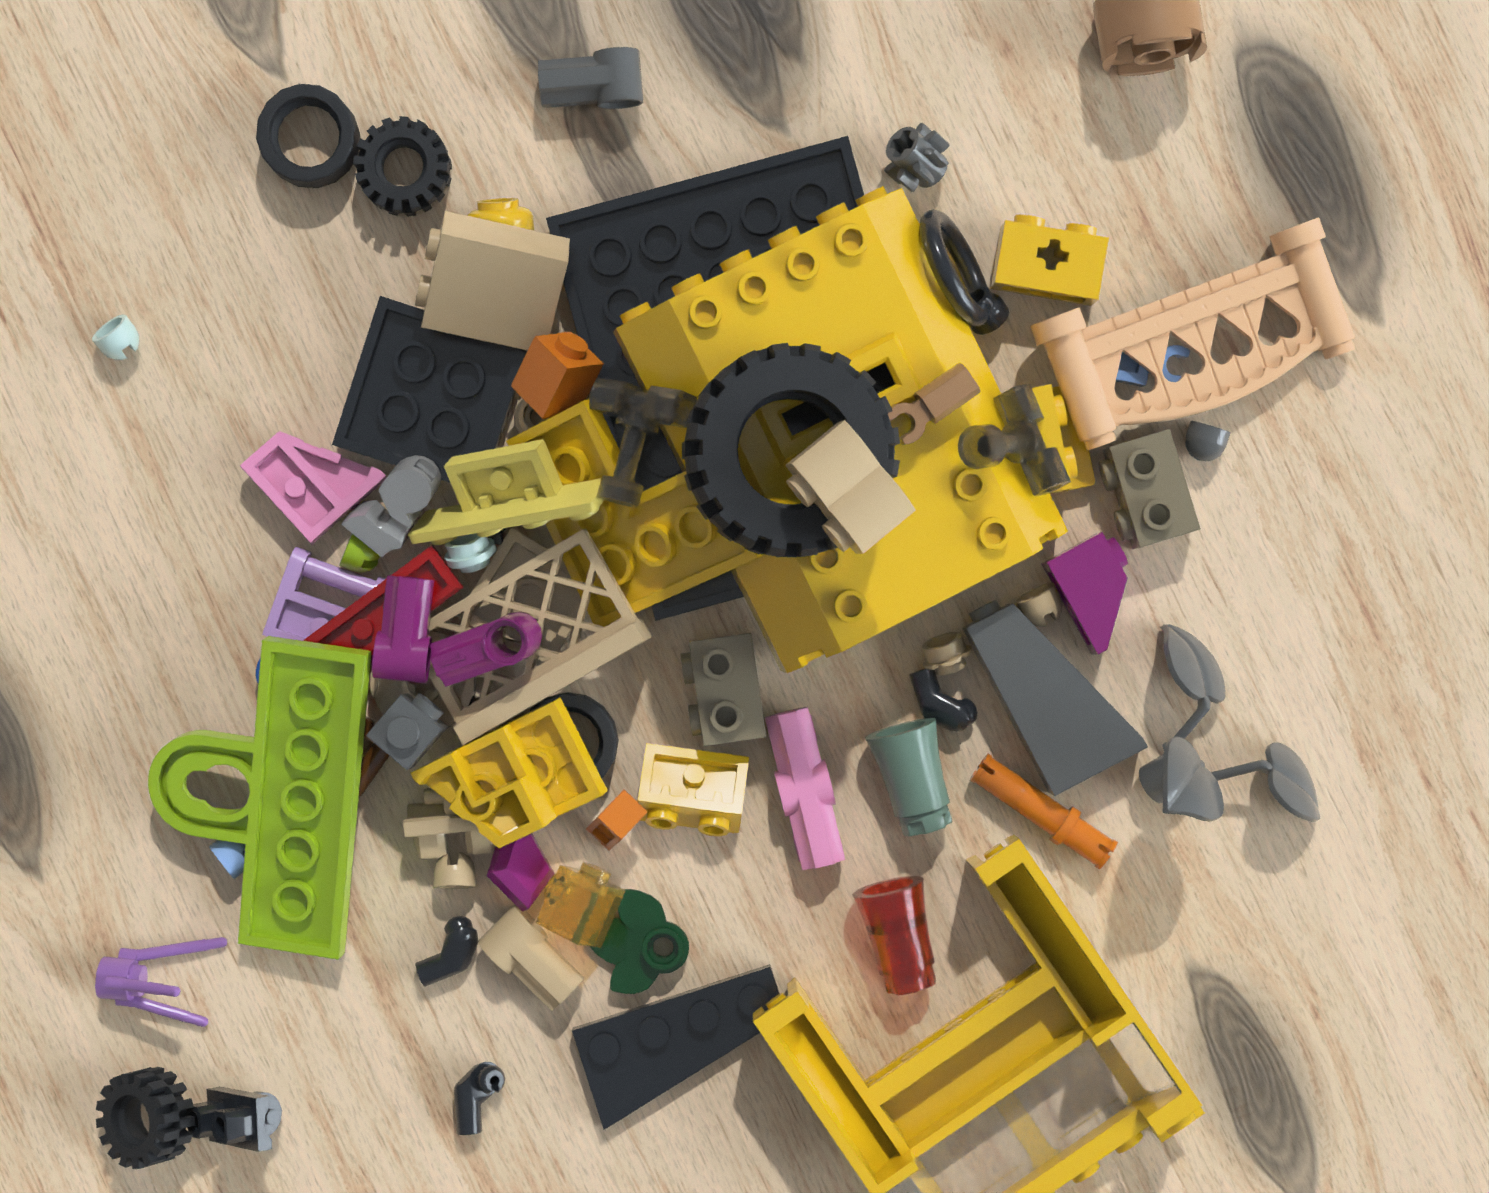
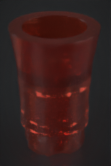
M921 876L897 877L879 881L856 890L852 896L865 923L879 975L884 977L887 994H895L896 996L907 995L935 985L936 975L933 968L935 958L925 910L924 878Z

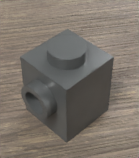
M409 693L398 697L366 736L402 767L409 770L416 766L448 726L439 719L443 714L441 709L427 697L418 693L414 698Z

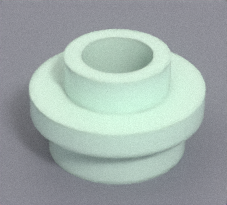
M476 533L458 536L453 541L445 544L447 553L444 559L449 568L460 569L462 573H471L486 567L490 563L489 558L496 552L497 548L492 538L479 537Z

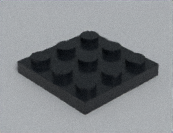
M380 296L332 445L395 466L407 457L415 455L425 456L432 460L439 468L441 480L450 483L444 466L451 457L498 448L516 393L511 384L528 350L422 328L423 309Z

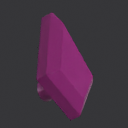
M531 833L501 848L495 846L486 876L524 912L531 907L555 873Z

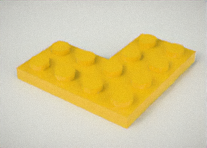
M595 397L584 400L506 440L507 445L510 446L544 439L562 485L600 478L609 479L612 489L600 505L597 513L578 521H573L569 517L550 520L546 523V526L555 545L586 528L634 613L765 555L745 550V547L727 540L717 532L718 528L709 519L705 520L696 507L698 503L692 490L688 491L684 475L687 474L686 471L640 493ZM579 544L564 553L562 560L571 579L586 583L591 563ZM596 573L594 586L605 588ZM577 589V591H578V593H579V595H580V597H581V599H582V595H583V591H584V590ZM591 593L587 612L593 624L605 627L621 618L610 597Z

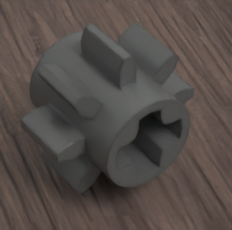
M920 123L916 129L904 127L898 130L888 141L886 155L892 162L886 166L884 171L898 184L904 185L910 192H914L918 185L922 188L931 187L938 183L946 173L949 162L942 153L950 145L935 130L931 131L924 123Z

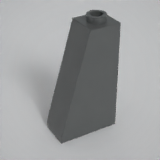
M993 600L969 613L973 622L962 629L1048 793L1056 796L1148 748L1143 737L1014 604L1000 607L998 601Z

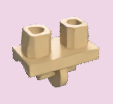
M431 788L424 789L423 791L424 803L408 804L407 819L403 820L404 836L413 837L419 859L440 858L446 855L448 850L446 834L465 832L467 853L476 855L494 852L495 845L479 833L476 825L471 821L463 820L450 810L451 804Z

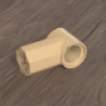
M514 904L478 940V944L498 967L508 974L514 973L544 1005L553 1011L584 980V977L546 940L548 936L539 923L528 912H522Z

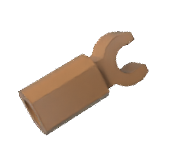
M959 362L915 392L914 397L916 400L912 403L892 405L893 411L888 413L890 421L902 413L906 414L911 420V428L899 438L900 443L906 445L917 441L924 433L925 425L928 421L934 424L938 423L981 392L980 387L968 369Z

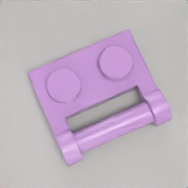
M296 546L289 558L262 635L303 641L346 609L345 607L298 591L304 577L359 597L365 595L386 578L379 576L377 580L362 576L312 558L311 551Z

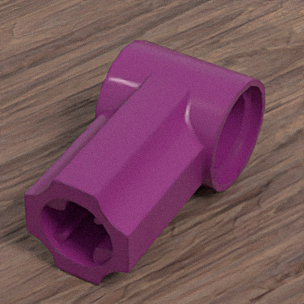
M387 576L382 629L377 632L373 651V678L427 683L431 665L430 644L432 643V636H428L434 580Z
M515 612L430 644V660L436 676L442 680L445 687L498 668L514 665L536 653L542 641L541 627L531 615ZM506 626L513 627L519 632L522 639L519 652L509 649L504 643L503 631Z

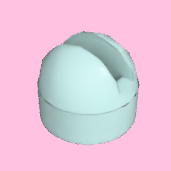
M122 314L109 320L93 335L92 341L108 358L124 360L127 357L122 352L123 349L127 346L135 352L138 349L139 333L128 317Z

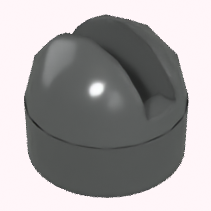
M1190 421L1186 433L1185 446L1189 454L1195 459L1212 461L1220 457L1224 452L1231 432L1204 423Z

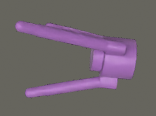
M224 937L202 939L144 949L121 948L118 958L104 956L100 960L95 978L96 995L100 999L115 1000L117 1006L135 1007L178 1021L205 1027L208 1024V1019L204 1016L143 998L144 993L177 997L181 991L177 986L147 982V967L145 965H138V963L143 960L223 948L227 945V939Z

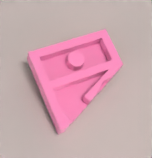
M281 431L277 432L240 465L242 470L311 545L386 479V475L377 468H369L342 457L338 453L312 446L299 438Z

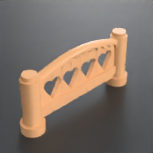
M1318 217L1269 236L1276 255L1272 258L1094 325L1086 326L1080 307L1031 325L1030 328L1036 345L1044 344L1079 442H1084L1086 450L1088 451L1117 440L1113 430L1117 429L1120 425L1147 424L1184 418L1234 402L1276 380L1306 359L1312 352L1322 350L1326 360L1354 350L1355 347L1352 339L1355 338L1320 241V239L1326 237L1320 218ZM1265 298L1292 317L1297 324V332L1292 338L1278 336L1276 342L1271 346L1264 345L1258 337ZM1218 316L1246 336L1250 343V349L1245 356L1231 354L1228 361L1224 364L1216 363L1210 354ZM1170 334L1197 353L1202 359V368L1197 374L1192 375L1183 372L1177 382L1168 381L1162 371ZM1122 351L1153 375L1155 383L1150 392L1143 393L1136 390L1129 400H1121L1117 397L1114 387Z

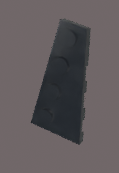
M771 965L756 968L573 1027L572 1033L603 1130L758 1035L760 1031L753 1023V1013L761 1006L764 1011H767L766 1003L780 994Z

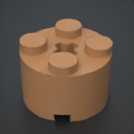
M1095 0L1093 3L1102 68L1107 72L1111 65L1117 67V73L1121 76H1143L1175 69V58L1188 54L1189 61L1192 62L1200 58L1207 50L1200 0Z

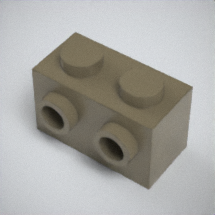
M1170 429L1102 450L1105 460L1098 462L1100 475L1106 490L1115 491L1120 510L1114 511L1115 524L1121 540H1130L1132 549L1148 546L1201 529Z
M746 633L690 641V652L681 653L680 655L685 685L695 683L698 704L688 705L692 736L702 735L704 746L765 738L766 731L752 634Z

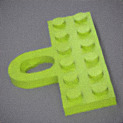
M268 636L262 640L254 737L211 730L189 731L167 743L160 749L152 761L148 775L149 794L156 811L166 823L187 835L246 844L238 944L339 960L345 953L372 651ZM215 765L234 767L245 776L249 784L250 794L247 804L240 809L212 807L206 800L195 798L189 793L186 786L187 776L193 771H206Z

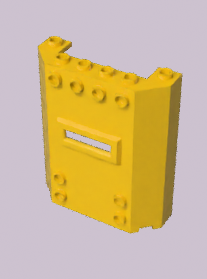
M884 186L875 189L856 199L858 207L848 211L845 202L830 208L816 216L819 226L803 234H800L797 226H794L770 238L768 243L771 250L752 258L749 250H745L721 262L720 266L723 273L705 282L700 273L671 287L675 297L652 309L649 303L645 302L621 314L620 318L623 325L613 331L682 473L686 471L685 459H682V442L685 441L687 430L685 424L690 411L694 408L699 398V394L721 370L739 357L753 350L758 351L768 348L770 345L788 343L789 346H801L807 343L821 346V351L829 354L838 352L851 359L849 365L859 373L885 363L895 385L877 394L880 398L886 396L890 406L898 403H912L916 400L914 397L915 392L959 362L968 369L980 387L981 392L938 423L934 424L928 421L925 425L924 433L917 441L906 445L901 443L895 445L894 459L900 460L897 477L893 478V480L908 497L916 511L865 553L856 554L849 547L845 552L836 548L805 557L763 555L731 570L780 671L785 673L803 668L808 662L824 654L828 658L841 653L1033 556L1043 549L1041 544L1057 539L1068 532L967 322L953 309L930 268L920 238L919 222L902 188L888 194ZM793 399L773 401L759 408L746 422L738 445L740 467L748 483L760 495L782 504L802 503L786 482L793 476L786 467V464L834 426L830 419L827 418L792 436L782 413L804 403L803 401ZM902 413L890 421L892 428L898 427L899 438L911 428V420L906 414Z

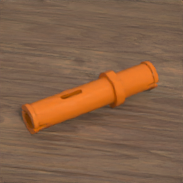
M989 753L980 762L978 770L974 771L969 780L972 783L978 784L1051 835L1049 840L1057 846L1061 843L1065 844L1093 863L1098 869L1105 865L1110 858L1108 853L1114 852L1118 844L1116 840L1109 838L1081 819V812L1073 806L1069 809L1065 808L992 758V755Z

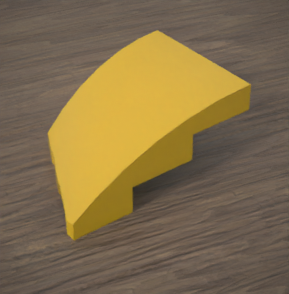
M561 697L456 748L410 773L415 782L419 785L426 784L451 804L450 810L463 820L474 823L479 833L498 848L544 828L556 817L601 797L608 791Z

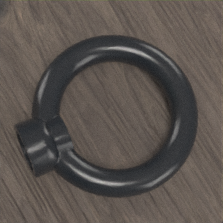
M932 209L925 212L920 219V238L930 268L942 292L956 313L969 324L974 333L984 335L995 331L1007 320L1009 308L999 295L992 293L987 287L980 266L955 223L940 210ZM947 250L949 251L950 255L952 256V258H953V260H954V262H955V264H956V266H957V268H958V270H959V272H960V274H961V277H962V279H963V282H964V284H965V287H964L963 283L961 282V280H960L958 274L956 273V271H955V269H954V266H953V264H952V262H951V260H950V258H949V255H948V253H947Z

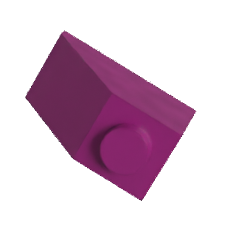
M1100 532L1041 563L1051 583L1055 584L1062 603L1091 654L1099 655L1108 649L1128 579L1122 568L1128 565L1124 551L1114 537L1107 540L1103 532Z

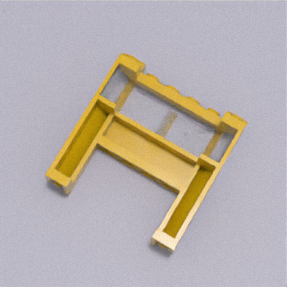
M1014 834L1004 839L1008 844L1007 846L1003 847L999 843L983 854L986 858L984 862L976 855L966 860L1036 962L866 1079L864 1078L796 977L787 983V997L784 993H780L766 1003L767 1011H764L761 1006L753 1013V1023L870 1193H1055L1057 1189L1070 1180H1073L1074 1183H1079L1089 1178L1099 1169L1100 1164L1098 1161L1115 1150L1120 1154L1134 1147L1143 1138L1141 1131L1147 1127H1150L1160 1142L1163 1143L1205 1114L1201 1108L1203 1106L1021 840Z

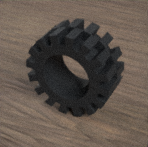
M399 116V121H392L390 117L381 120L383 125L377 129L372 125L367 130L369 136L364 141L360 138L357 144L359 149L358 156L354 155L353 165L357 168L355 177L357 183L363 189L362 191L374 205L392 215L398 216L399 213H403L410 217L416 216V211L423 210L427 212L431 210V204L435 200L440 202L445 196L443 190L445 186H450L452 179L449 175L450 169H452V162L448 155V150L439 135L433 129L428 128L426 123L418 119L417 122H414L405 116ZM398 148H410L417 151L423 161V170L420 177L408 186L394 185L386 179L384 174V162L387 156Z
M149 1067L121 1074L110 1079L111 1085L104 1086L100 1094L106 1099L97 1101L96 1110L103 1112V1117L96 1119V1128L104 1127L106 1134L99 1137L102 1146L112 1145L107 1154L112 1159L120 1158L119 1165L125 1168L132 1166V1169H141L175 1159V1156L181 1155L186 1150L183 1144L191 1142L193 1134L187 1131L186 1128L195 1126V1116H187L186 1109L194 1107L192 1098L183 1099L182 1094L188 1089L183 1082L174 1084L177 1075L172 1071L164 1073L165 1068ZM142 1104L144 1105L148 1113L149 1132L146 1130L142 1121Z

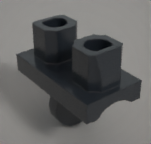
M221 1086L208 1088L207 1102L193 1104L194 1107L187 1109V1116H195V1126L187 1127V1130L193 1134V1138L209 1137V1141L257 1152L272 1149L270 1135L278 1128L282 1116L280 1102L276 1096L268 1092L255 1091L252 1093Z

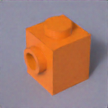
M572 332L534 336L511 387L542 419L551 418L586 400L604 363L588 349V344L583 338Z

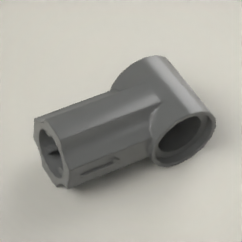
M612 47L595 51L593 56L538 61L539 91L543 108L597 104L599 108L623 109L643 104L640 51L637 48Z

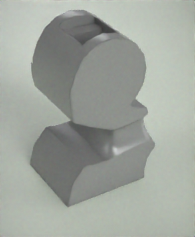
M415 455L401 460L379 488V493L387 509L377 500L364 501L353 508L341 525L381 557L391 550L400 549L408 539V533L413 528L423 508L428 505L441 485L439 468L432 460L425 456Z

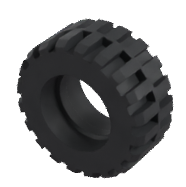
M788 343L774 344L762 350H753L739 357L721 370L699 394V398L694 408L690 411L685 424L687 430L685 441L682 442V459H685L687 474L684 475L688 491L692 490L698 503L696 507L705 520L709 519L718 528L717 532L727 540L745 547V550L776 557L812 556L838 548L824 531L822 525L828 519L815 503L806 507L803 503L782 504L771 501L753 489L741 470L738 457L741 432L748 419L759 408L773 401L793 399L809 403L821 410L833 425L845 420L867 445L885 471L892 478L897 477L900 460H895L894 457L895 445L900 444L898 427L892 428L888 413L893 410L886 396L880 398L872 387L876 381L865 370L859 373L849 365L851 359L838 352L834 354L821 351V346L807 343L801 346H789Z

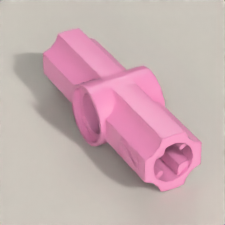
M808 707L765 717L778 771H774L785 817L789 816L794 834L792 836L802 870L816 869L845 860L832 807L836 805L825 759L821 760L817 745L818 740Z

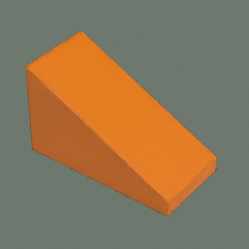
M623 790L591 822L586 830L610 851L648 811L626 790Z

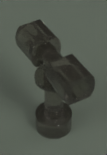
M597 378L590 392V409L607 416L618 417L615 424L625 428L613 477L602 475L596 497L612 503L638 508L644 486L635 483L634 479L646 434L657 435L659 424L687 428L685 424L690 411L697 402V397L682 390L651 386L647 392H643L642 388L628 382Z
M1030 384L1012 387L993 398L1005 426L1002 431L992 424L974 425L966 428L959 437L958 453L966 466L972 469L991 468L1000 464L1004 457L1013 463H1020L1034 497L1049 494L1071 483L1057 447L1047 448L1037 423L1045 418Z

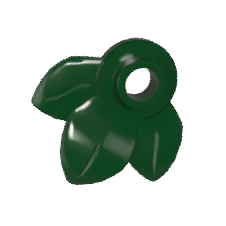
M622 889L617 893V908L620 917H614L600 923L585 938L597 956L616 965L612 972L610 989L618 993L636 994L649 989L659 974L674 972L685 963L689 954V940L680 926L667 921L660 901L640 890ZM665 937L672 941L674 948L669 955L661 956L654 950V942L658 938Z

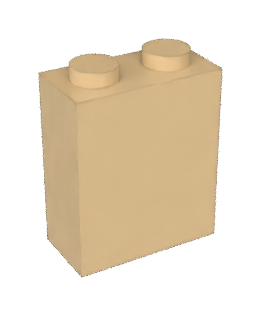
M445 211L441 230L431 228L424 259L434 261L431 277L421 275L415 306L424 307L421 327L528 350L534 336L551 334L568 265L570 239Z

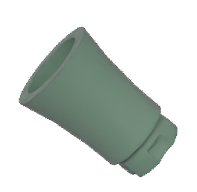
M923 718L907 721L867 735L865 739L880 769L894 816L899 818L903 835L910 837L928 834L943 829L946 825L952 823L951 814L947 806L950 803L944 781L938 749L936 719Z

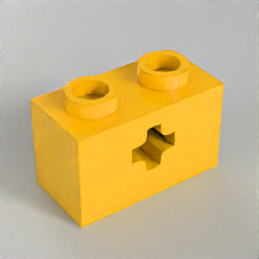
M1019 214L1015 215L1014 221H1004L1000 227L990 289L1092 306L1099 300L1109 237L1097 236V228L1084 224L1068 223L1065 230L1045 227V219L1031 215ZM1047 247L1054 248V257L1063 259V262H1058L1052 270L1046 269V261L1037 257Z

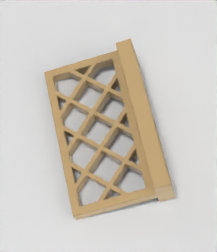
M585 528L430 618L429 632L437 627L459 633L471 629L469 625L474 606L485 601L503 606L501 617L510 614L511 609L539 616L537 622L541 627L542 635L547 619L574 626L568 649L559 653L539 647L535 654L528 657L525 672L518 678L495 673L496 670L479 675V677L485 678L480 699L466 708L462 706L454 692V684L445 687L442 680L436 676L432 662L429 677L457 724L453 726V729L461 743L465 745L650 639L652 635L644 621L637 618L596 544ZM579 544L591 563L586 583L558 576L563 554ZM553 560L550 573L537 570ZM596 573L605 588L594 586ZM526 575H531L548 580L541 609L514 602L519 579ZM556 583L584 590L576 619L549 611ZM508 586L505 599L492 596ZM591 593L610 597L621 618L606 627L585 622ZM463 613L461 625L449 622V620ZM506 626L503 631L504 643L506 646L520 650L522 642L504 637ZM582 629L596 632L579 642ZM537 655L551 658L534 668ZM493 681L506 684L490 693Z

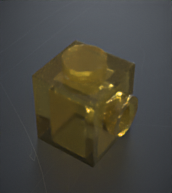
M582 862L580 869L560 865L557 873L550 878L545 887V901L535 923L577 945L601 948L626 890L608 882L611 873L591 863Z

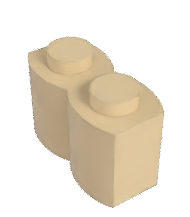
M845 420L836 423L786 464V467L793 475L786 481L788 486L806 507L815 503L828 519L822 525L824 531L843 552L850 547L856 554L865 553L916 511L898 484L879 464L867 445Z

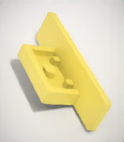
M544 439L453 456L445 464L444 469L459 501V505L426 511L410 530L408 536L412 544L431 541L433 545H442L453 541L458 536L476 533L479 537H488L500 532L504 528L522 525L525 529H533L546 524L550 520L569 517L573 521L583 520L598 512L600 505L612 487L608 478L562 485Z

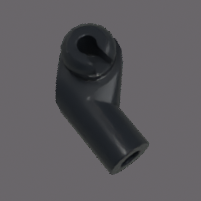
M922 669L909 674L924 718H935L937 725L949 731H963L967 726L976 721L978 713L976 705L968 698L957 700L943 694L935 670Z
M457 916L450 919L444 928L447 936L441 953L415 963L419 979L424 987L461 973L469 967L478 944L477 930L473 928L472 921L469 918Z
M482 1062L474 1065L456 1083L454 1087L456 1134L473 1135L482 1132L481 1104L495 1091L499 1092L505 1084L504 1072L496 1064Z

